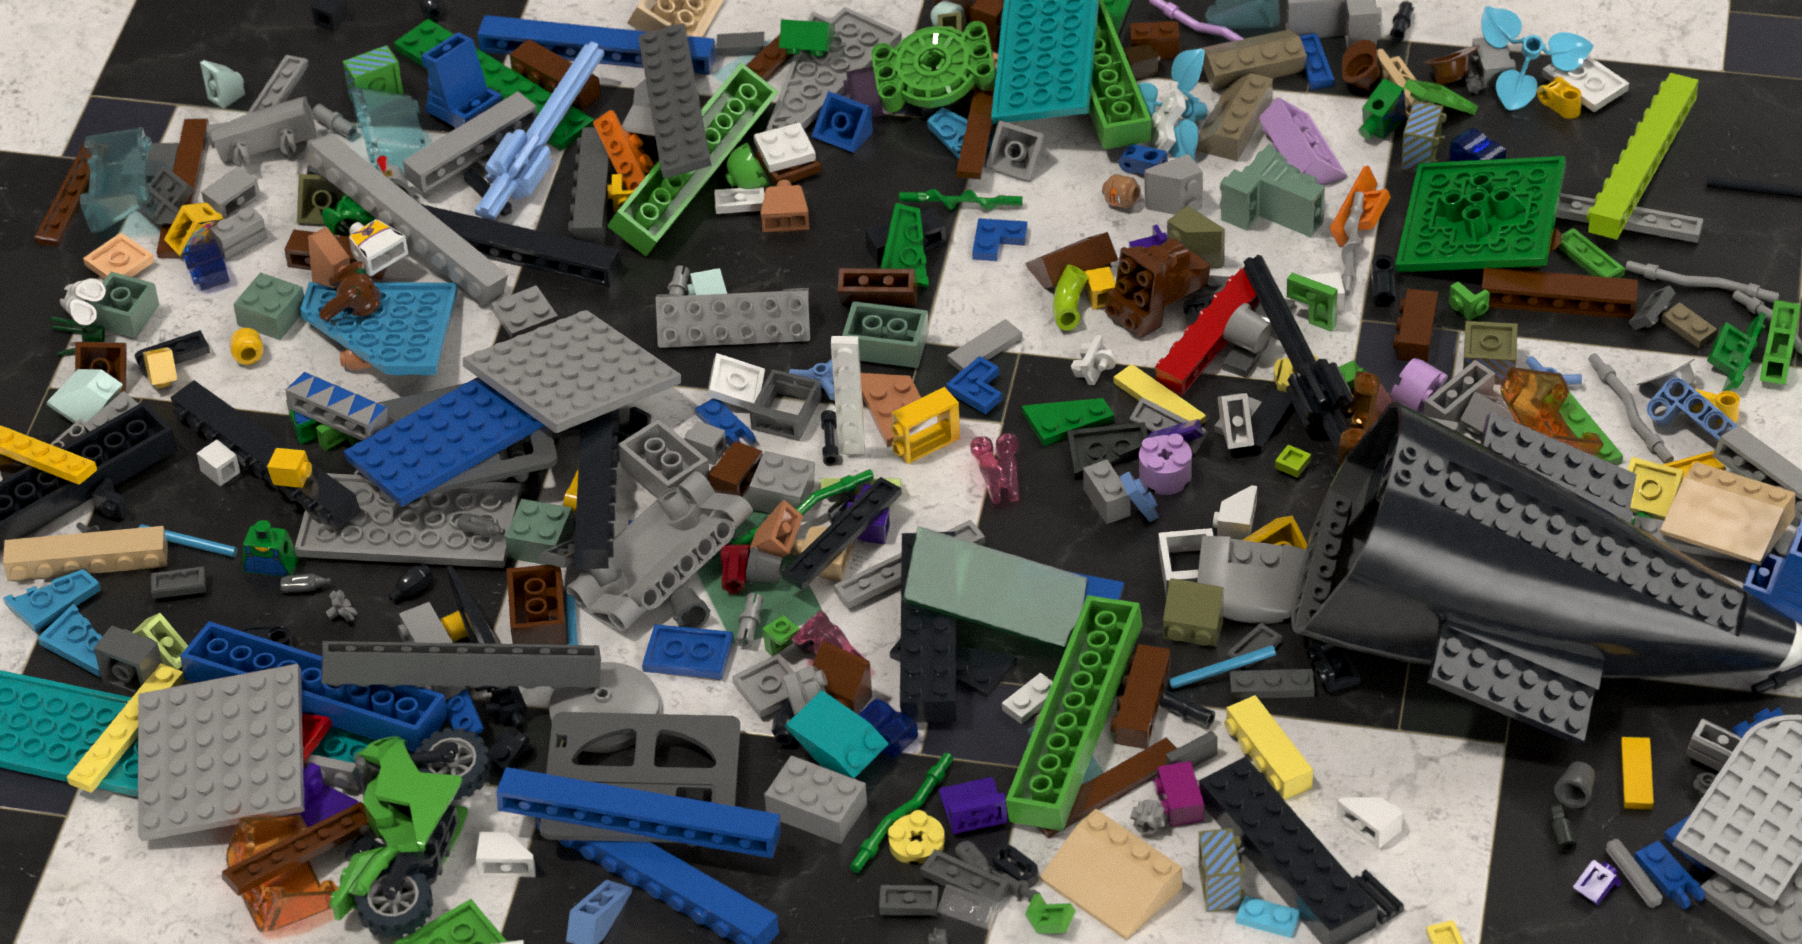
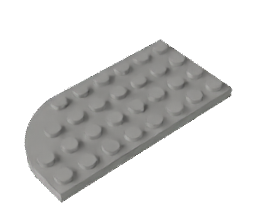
M1802 715L1777 716L1766 719L1750 728L1744 734L1672 844L1772 907L1802 862Z

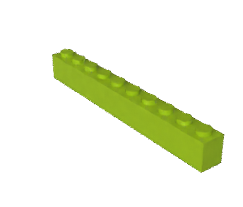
M1670 73L1667 80L1661 82L1658 95H1654L1652 98L1651 108H1646L1643 121L1638 122L1635 135L1630 136L1627 149L1622 150L1619 163L1614 164L1611 177L1606 178L1602 193H1597L1594 207L1590 206L1586 216V221L1589 222L1588 232L1618 239L1696 101L1698 79Z

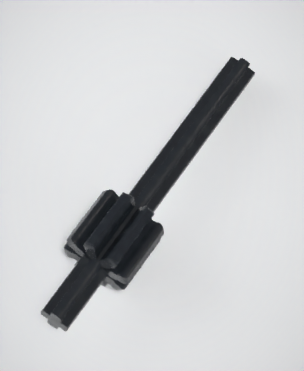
M1263 256L1248 257L1243 262L1245 265L1243 270L1296 374L1292 373L1287 379L1289 386H1287L1286 391L1304 427L1308 430L1314 428L1316 433H1323L1326 430L1340 460L1343 462L1358 443L1347 421L1355 413L1353 406L1356 405V400L1337 363H1328L1327 359H1318L1316 361Z

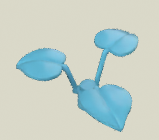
M1486 6L1484 9L1481 28L1483 36L1489 45L1501 49L1508 42L1523 44L1521 51L1526 59L1521 73L1513 69L1501 73L1496 82L1497 95L1507 110H1517L1526 106L1536 95L1537 81L1533 76L1525 75L1530 59L1537 58L1541 50L1547 55H1552V64L1557 69L1572 71L1582 65L1593 49V44L1587 39L1568 32H1560L1550 37L1548 41L1550 50L1546 48L1542 39L1537 35L1514 39L1520 35L1522 30L1520 18L1514 12L1507 9Z
M1204 49L1183 51L1177 55L1172 65V78L1174 81L1179 82L1177 88L1189 98L1185 100L1186 109L1181 114L1185 119L1179 120L1177 123L1178 127H1174L1176 142L1169 152L1175 159L1189 154L1195 161V151L1198 144V128L1195 121H1203L1208 113L1207 105L1204 102H1199V98L1189 93L1198 83L1204 61ZM1146 82L1140 83L1138 88L1151 117L1155 113V106L1161 107L1163 102L1156 101L1158 89L1155 85Z

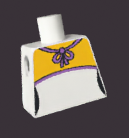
M374 220L365 226L356 222L350 227L349 241L351 252L358 262L362 261L365 264L366 273L370 277L408 255L405 235L379 220Z

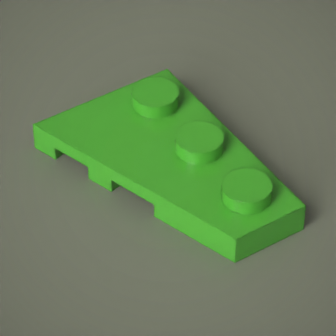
M1407 79L1403 87L1411 92L1410 96L1421 102L1424 100L1430 103L1435 102L1475 115L1479 107L1441 84Z

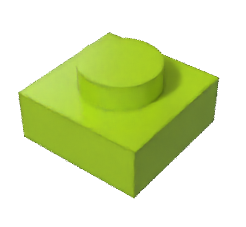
M1287 445L1275 460V468L1298 478L1311 462V454Z

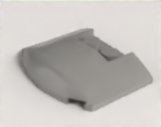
M1202 536L1197 583L1224 587L1223 617L1252 624L1283 622V619L1291 617L1290 612L1306 550L1286 544L1280 546L1231 539V537Z

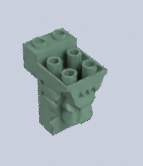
M1268 144L1262 152L1259 151L1254 161L1249 166H1246L1242 172L1234 169L1228 177L1222 179L1220 184L1221 201L1219 204L1221 220L1247 231L1260 216L1311 238L1324 221L1325 186L1318 184L1315 176L1301 173L1297 167L1287 163V159L1276 151L1273 145Z

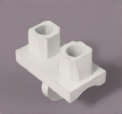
M1095 335L1092 343H1083L1080 348L1082 360H1074L1071 365L1074 376L1076 378L1085 377L1088 385H1095L1101 372L1105 369H1113L1117 363L1113 350L1107 349L1104 346L1103 335Z

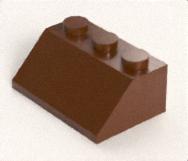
M1104 232L1072 243L1028 261L1025 264L1044 289L1053 287L1055 291L1067 265L1076 266L1085 272L1104 267L1112 268L1111 263L1119 259L1108 232Z

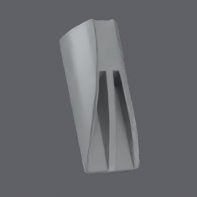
M306 96L236 118L214 130L211 137L222 162L234 159V164L241 167L243 158L247 165L250 163L249 155L280 148L282 153L288 154L289 146H291L294 153L296 151V143L316 139L317 135L311 107Z

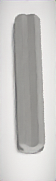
M1619 839L1609 841L1606 844V851L1646 904L1651 908L1662 903L1661 893Z

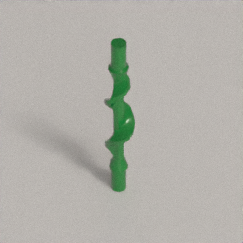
M931 189L927 192H899V202H917L919 204L925 201L944 202L949 210L954 209L958 202H974L980 204L985 209H994L997 206L1003 207L1004 205L1022 206L1023 196L998 195L993 198L978 197L972 190H966L960 196H943L936 189Z

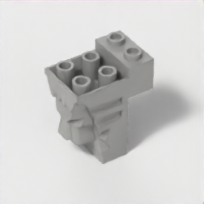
M1286 0V30L1290 29L1299 36L1317 33L1319 38L1345 36L1347 49L1360 40H1371L1377 47V40H1381V28L1378 26V22H1382L1381 7H1377L1376 0Z

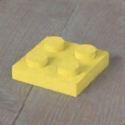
M1631 457L1627 470L1637 474L1630 511L1634 513L1640 511L1650 517L1665 520L1679 490L1683 470Z

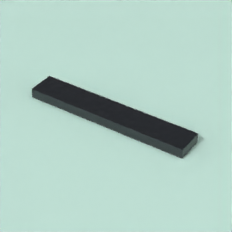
M880 477L781 572L782 579L804 590L902 494L901 487Z

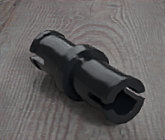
M1409 1L1401 2L1398 12L1393 17V27L1389 35L1394 41H1402L1405 38L1406 30L1411 26V15L1414 11V6Z
M1168 690L1160 698V707L1179 714V717L1184 720L1191 719L1208 728L1214 722L1216 712L1196 704L1195 700L1191 698L1184 699Z

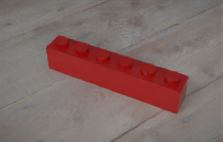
M1240 268L1235 276L1231 275L1223 290L1221 292L1218 291L1214 295L1211 304L1200 311L1193 325L1190 324L1186 328L1183 337L1172 344L1167 356L1157 362L1155 366L1156 381L1173 393L1182 397L1228 343V341L1224 340L1223 333L1235 310L1242 304L1248 303L1253 311L1259 302L1242 268Z

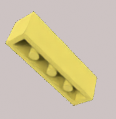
M1256 695L1226 708L1224 724L1227 732L1231 736H1235L1242 752L1251 757L1257 770L1264 774L1268 782L1284 800L1313 787L1312 767Z

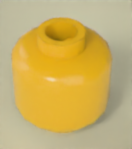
M238 329L229 340L233 359L240 364H254L261 359L264 353L262 338L254 329Z

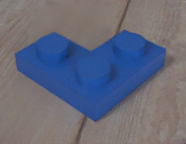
M978 218L972 260L997 261L1000 244L1025 246L1028 221Z
M978 356L946 384V389L953 396L986 415L1002 401V393L988 385L999 375V367Z

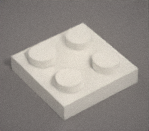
M800 122L754 134V142L769 172L816 160V153Z
M717 353L713 360L707 396L750 410L761 391L765 369Z

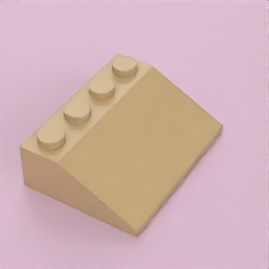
M640 0L627 24L638 31L648 32L667 28L673 24L684 23L687 36L702 37L723 0Z
M1695 462L1683 478L1660 529V534L1761 565L1795 517V492Z
M1094 809L1074 828L1040 875V881L1127 940L1182 889V867L1099 810Z

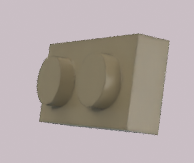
M1678 303L1662 314V323L1697 348L1702 347L1717 336V328L1681 303Z

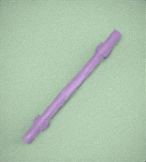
M1164 0L1149 1L1150 4L1162 10L1165 16L1170 19L1175 18L1194 31L1219 35L1231 42L1244 39L1226 27L1196 21L1180 11L1179 7L1171 2L1167 3Z

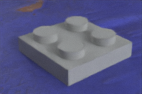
M537 285L491 303L493 313L511 339L558 320V315Z
M777 654L732 676V680L758 716L762 718L782 708L784 701L789 700L782 677L794 671L783 657Z

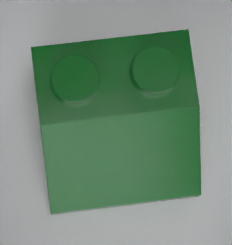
M781 19L779 48L785 49V54L799 55L801 50L809 51L810 56H823V52L830 53L835 25L829 22Z

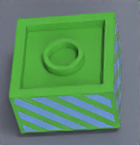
M387 45L343 61L349 98L360 114L404 98L399 64Z

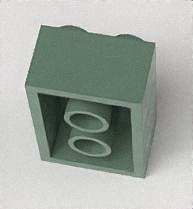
M853 302L842 336H858L860 361L918 368L929 333L928 311Z

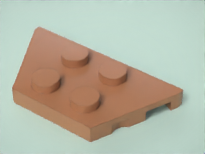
M861 373L862 398L886 446L890 447L893 442V433L890 427L892 424V412L920 399L921 396L910 376Z

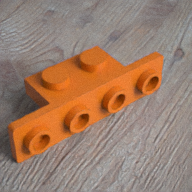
M609 110L596 119L593 124L617 174H622V184L625 190H635L653 169V162L645 154L641 138L635 133L624 131L616 113Z
M1363 166L1330 226L1331 235L1335 238L1338 246H1344L1349 238L1345 233L1344 225L1351 214L1350 209L1353 207L1355 192L1360 191L1364 193V211L1359 219L1358 230L1373 229L1391 197L1387 189L1375 190L1378 183L1369 166Z

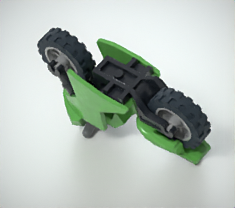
M446 728L440 733L436 731L431 734L429 739L425 738L421 742L422 746L417 748L416 753L409 754L407 740L392 736L372 742L366 748L354 754L355 765L361 780L363 803L368 824L379 839L384 838L387 847L353 855L348 867L342 870L339 888L332 893L330 898V907L333 909L335 920L341 921L352 909H356L358 917L365 928L368 927L374 935L381 934L382 938L389 939L390 936L402 938L404 934L409 933L411 935L416 932L418 927L422 928L426 924V918H430L432 914L431 906L434 904L430 885L437 880L438 875H442V865L447 857L450 856L468 815L467 807L449 804L453 798L454 800H461L463 796H472L476 789L480 790L484 786V780L487 781L490 775L491 765L487 746L485 747L481 737H476V733L472 731L466 732L463 728H457L456 730ZM461 752L466 754V756L459 758ZM473 761L470 767L462 765ZM432 767H443L442 769H432ZM415 897L413 903L409 904L411 898ZM381 904H384L379 910H377V908Z

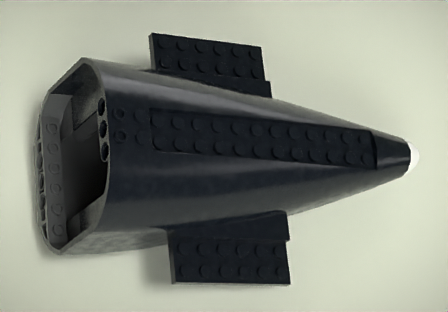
M1398 401L1389 403L1346 456L1336 473L1310 532L1290 612L1292 629L1295 633L1350 650L1403 662L1431 665L1428 683L1579 746L1585 741L1593 695L1599 690L1601 678H1663L1755 672L1790 667L1802 660V626L1794 619L1696 560L1631 524L1633 511H1630L1637 474L1493 412H1490L1486 417L1481 443H1478Z

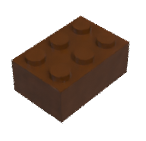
M547 564L507 569L512 643L567 645L564 585L561 567Z

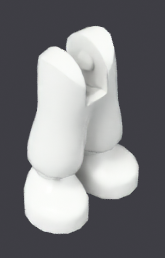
M92 278L68 284L64 288L67 290L65 299L60 298V305L78 324L89 325L93 323L97 312L85 300H101L105 295V286L101 281Z

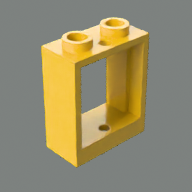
M945 387L892 412V424L890 427L893 433L892 449L898 457L901 456L909 464L960 439L959 402ZM937 416L936 424L909 436L910 428Z

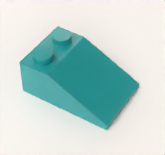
M822 690L785 725L787 730L821 767L853 779L889 744L868 721Z

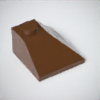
M75 342V372L77 369L103 370L122 383L120 393L126 392L127 343Z

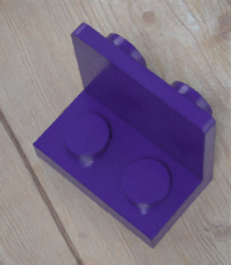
M311 762L303 770L304 812L283 815L281 818L283 822L303 831L358 803V800L325 785L320 766Z
M992 777L939 789V795L952 834L1007 823L1006 798L1004 793L998 794Z

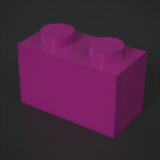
M1191 761L1159 766L1158 778L1154 779V789L1156 795H1161L1162 797L1160 804L1164 807L1163 814L1167 815L1170 827L1204 822V803Z

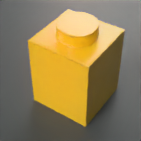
M1110 267L1085 271L1089 276L1085 284V290L1092 309L1104 308L1106 306L1107 292L1115 289L1116 284Z
M170 348L143 352L150 384L156 385V388H162L172 385L171 381L177 380L173 353Z
M276 448L267 466L273 485L303 488L306 479L310 477L312 472V464L309 462L304 450Z

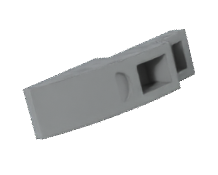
M123 391L87 422L80 418L50 445L61 448L135 407L138 403Z

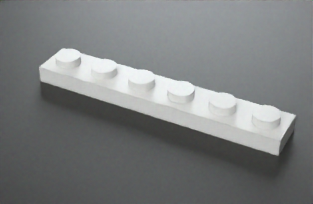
M832 336L831 353L839 454L865 455L866 446L858 336Z

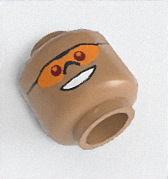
M1114 174L1108 181L1104 182L1102 194L1108 205L1130 208L1138 202L1141 189L1135 178Z

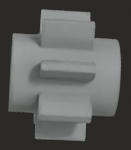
M1147 799L1143 802L1139 801L1138 806L1133 807L1130 819L1135 820L1133 826L1140 833L1151 835L1155 832L1158 833L1160 827L1165 826L1167 815L1163 814L1164 807L1159 802Z

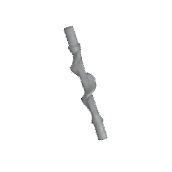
M1360 191L1354 194L1353 207L1350 209L1351 214L1344 225L1345 233L1349 237V242L1341 250V257L1345 266V271L1341 276L1345 296L1350 295L1352 280L1354 279V268L1352 265L1355 247L1363 243V239L1358 237L1357 234L1359 219L1364 211V193Z

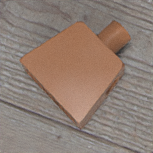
M780 180L776 187L766 188L761 209L762 232L809 230L808 208L801 186H791L788 180Z

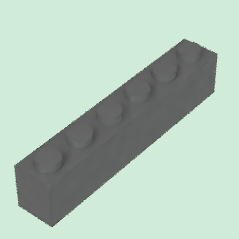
M586 127L582 128V137L577 138V150L580 154H576L575 157L576 169L578 171H574V185L577 186L572 187V201L575 204L570 205V216L573 221H569V236H573L576 240L604 245L609 200L607 185H610L612 161L596 128Z

